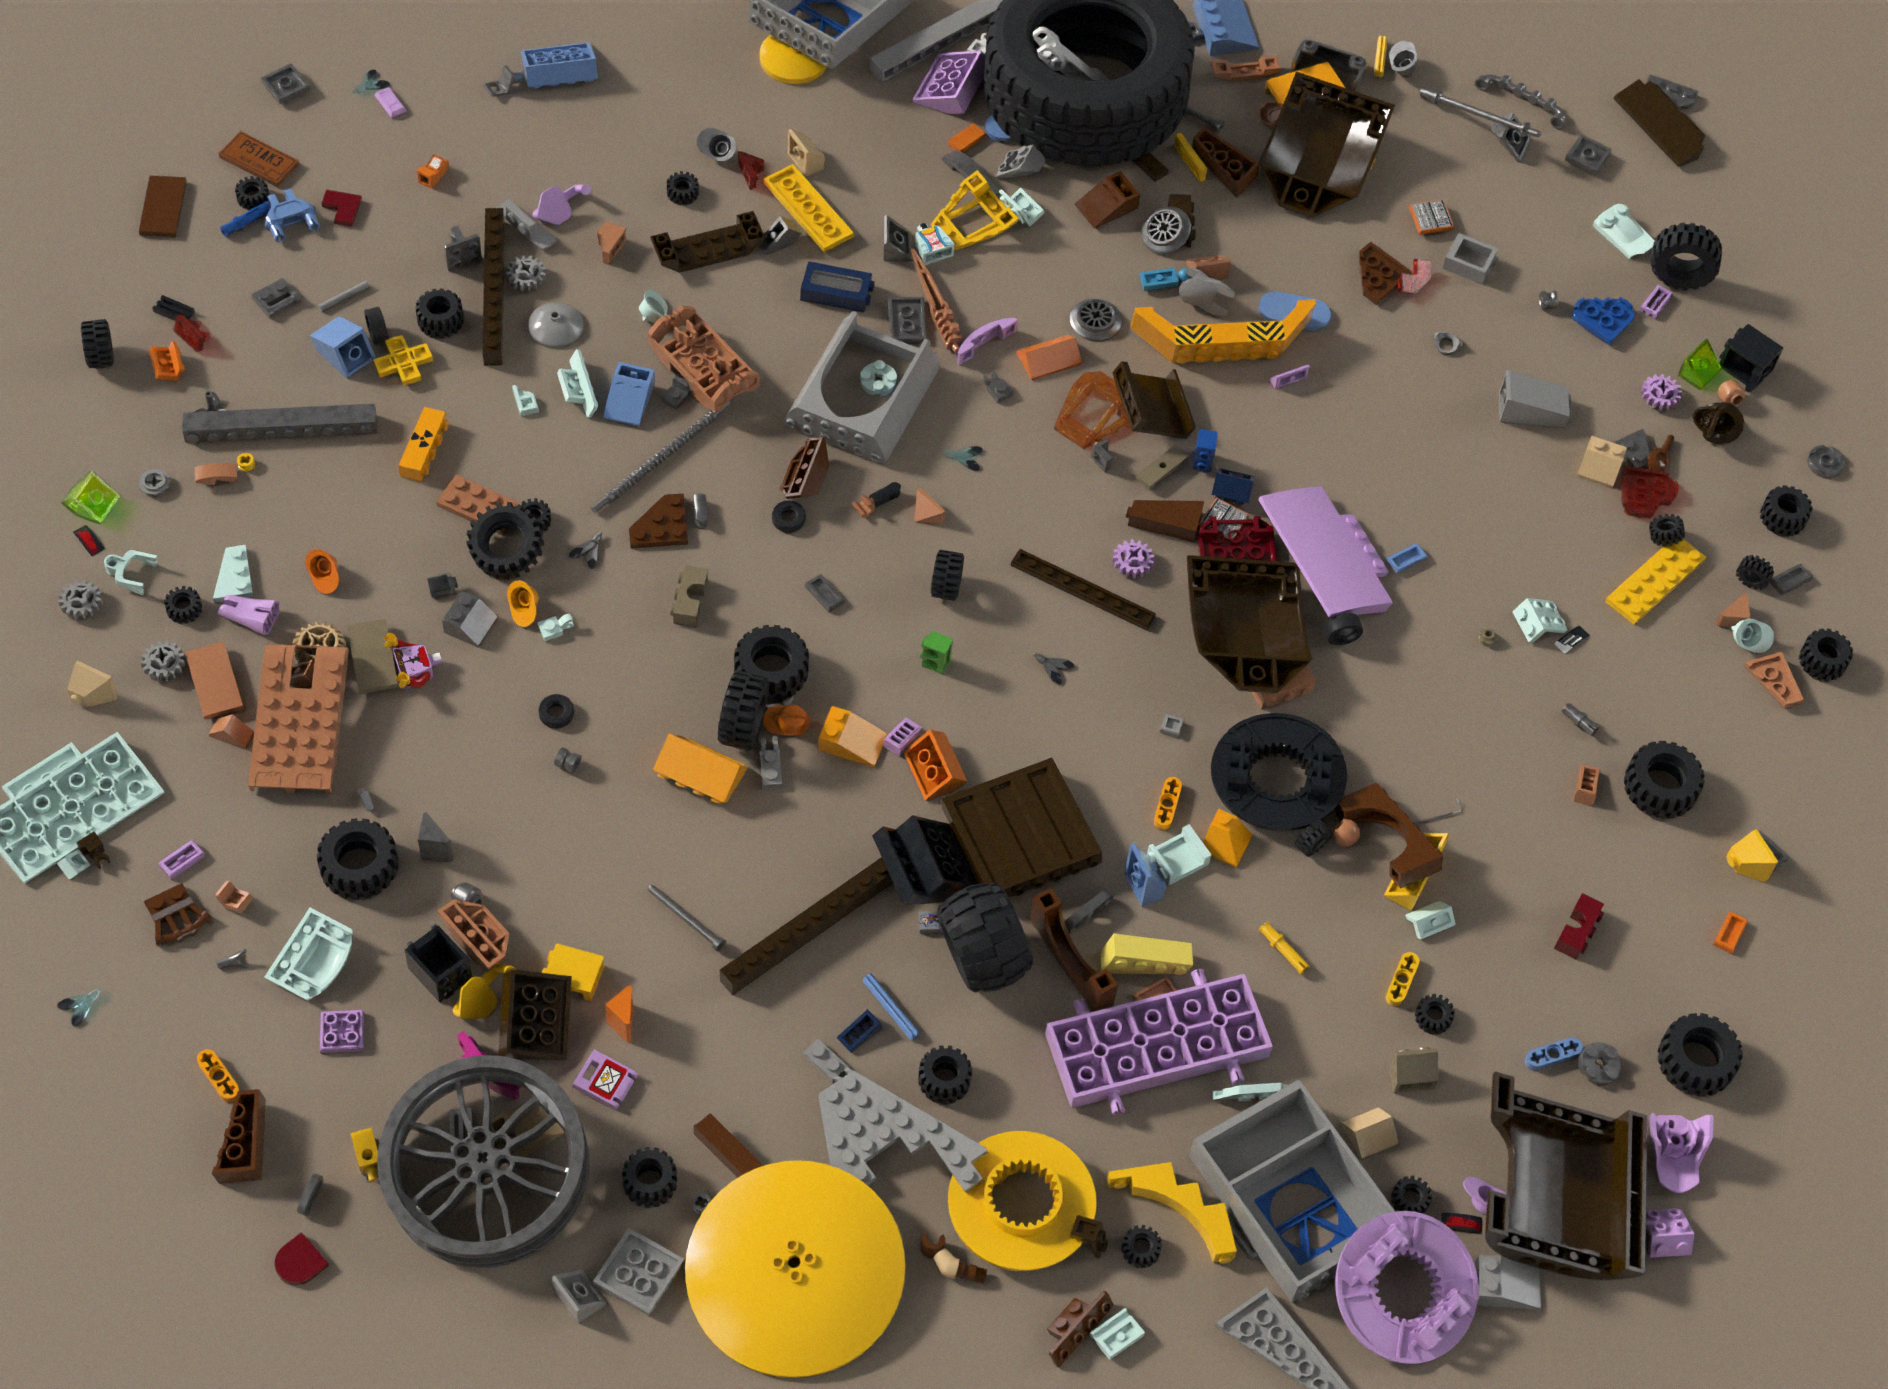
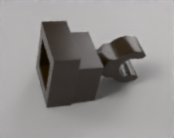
M94 831L76 842L78 849L84 856L88 854L91 859H95L98 869H101L100 860H106L107 863H110L109 856L103 853L105 851L103 843Z

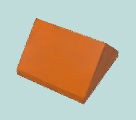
M627 986L607 1002L605 1007L607 1024L626 1042L631 1043L633 994L632 986Z

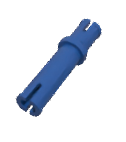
M265 201L245 214L234 217L232 221L220 227L221 233L224 237H228L237 230H243L244 226L268 214L271 206Z

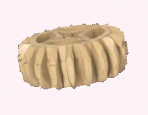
M317 621L313 626L308 623V628L302 627L301 632H296V638L293 639V645H307L310 643L308 646L331 647L335 643L334 647L347 646L344 634L341 633L338 627L335 628L333 624L327 626L325 621L322 625H319ZM295 649L294 658L298 660V663L309 660L315 661L316 650Z

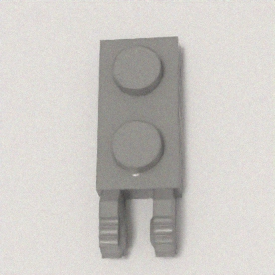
M773 736L772 739L773 750H766L765 737H760L762 789L782 788L780 750H778L777 736Z
M819 1039L803 1052V1056L832 1083L840 1080L842 1074L846 1076L852 1072Z

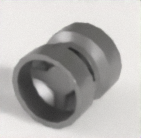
M562 747L555 757L554 765L560 768L564 767L568 772L575 773L580 765L582 756L577 753L572 754L568 749Z

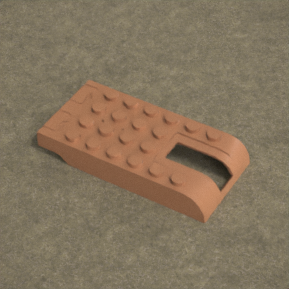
M266 645L263 656L248 781L250 791H255L254 787L284 788L286 793H296L295 789L326 790L327 795H332L349 654L348 647ZM295 649L316 650L311 689L290 688Z

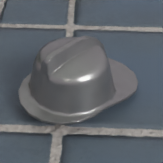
M1404 40L1396 43L1391 48L1389 58L1392 69L1402 76L1407 75L1410 78L1411 73L1418 67V57L1414 44Z
M706 128L701 131L696 141L700 152L717 161L729 160L734 156L737 149L736 141L732 136L715 128Z

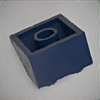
M1218 468L1212 495L1223 501H1226V498L1232 499L1234 503L1240 505L1249 503L1255 476Z

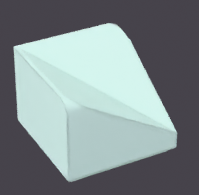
M79 849L57 863L68 879L73 878L90 866V863Z

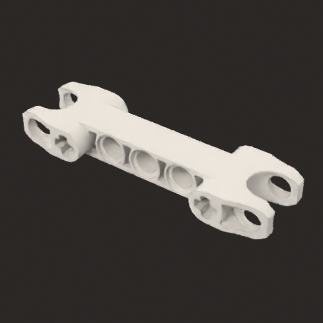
M1039 27L1033 32V38L1040 46L1037 49L1038 57L1050 69L1060 71L1066 77L1078 80H1109L1099 69L1090 68L1062 45L1059 37L1053 31L1046 27ZM1041 33L1047 34L1043 39L1039 38L1038 35Z

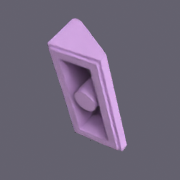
M1305 365L1269 378V381L1275 389L1307 378L1310 366Z

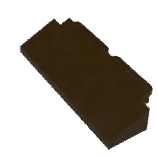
M1638 79L1614 96L1613 99L1677 167L1699 159L1704 149L1702 142L1705 139V134L1685 113L1678 109L1677 105L1657 84H1654L1652 81L1644 84Z

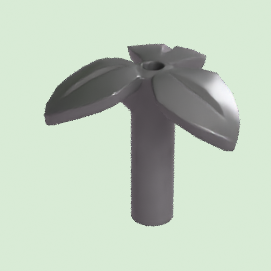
M206 391L205 398L208 408H200L195 412L226 410L217 409L220 406L219 397L215 392Z

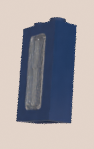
M808 261L800 289V300L864 312L866 305H870L871 295L869 293L873 292L875 281H872V273Z

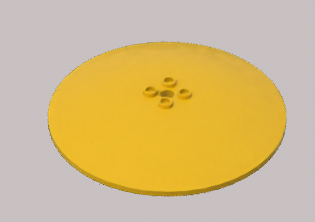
M796 1160L768 1164L747 1172L729 1183L711 1200L701 1214L691 1235L686 1255L685 1277L687 1293L692 1310L705 1334L717 1348L738 1364L753 1371L776 1377L800 1378L824 1374L836 1370L862 1355L879 1339L890 1324L899 1305L905 1280V1253L898 1226L884 1202L870 1187L852 1174L839 1168L813 1161ZM793 1257L801 1261L800 1265L796 1268H791L788 1265V1261Z

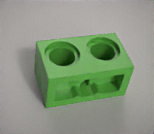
M931 630L929 636H925L921 644L923 648L920 655L922 667L943 675L951 661L953 639Z

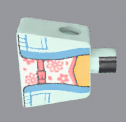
M922 223L917 227L918 232L915 234V246L919 257L925 265L954 256L955 244L940 226L929 228L926 223Z

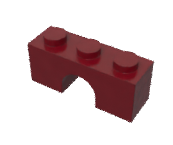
M1582 893L1570 916L1581 927L1575 928L1566 924L1554 949L1575 960L1579 953L1584 954L1588 943L1585 942L1587 937L1592 939L1597 929L1593 926L1595 922L1600 923L1604 912L1601 911L1604 903Z

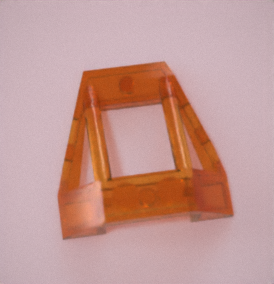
M1101 371L1084 373L1072 385L1057 418L1054 430L1085 449L1101 441L1106 435L1110 433L1113 435L1118 432V429L1130 426L1115 380ZM1095 390L1113 402V404L1095 427L1090 430L1070 416L1085 397ZM1118 409L1117 415L1121 418L1102 430Z

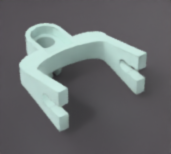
M129 550L123 557L108 555L104 559V566L109 575L115 576L116 584L143 596L144 584L125 580L123 578L124 572L130 562L135 559L156 568L157 555Z

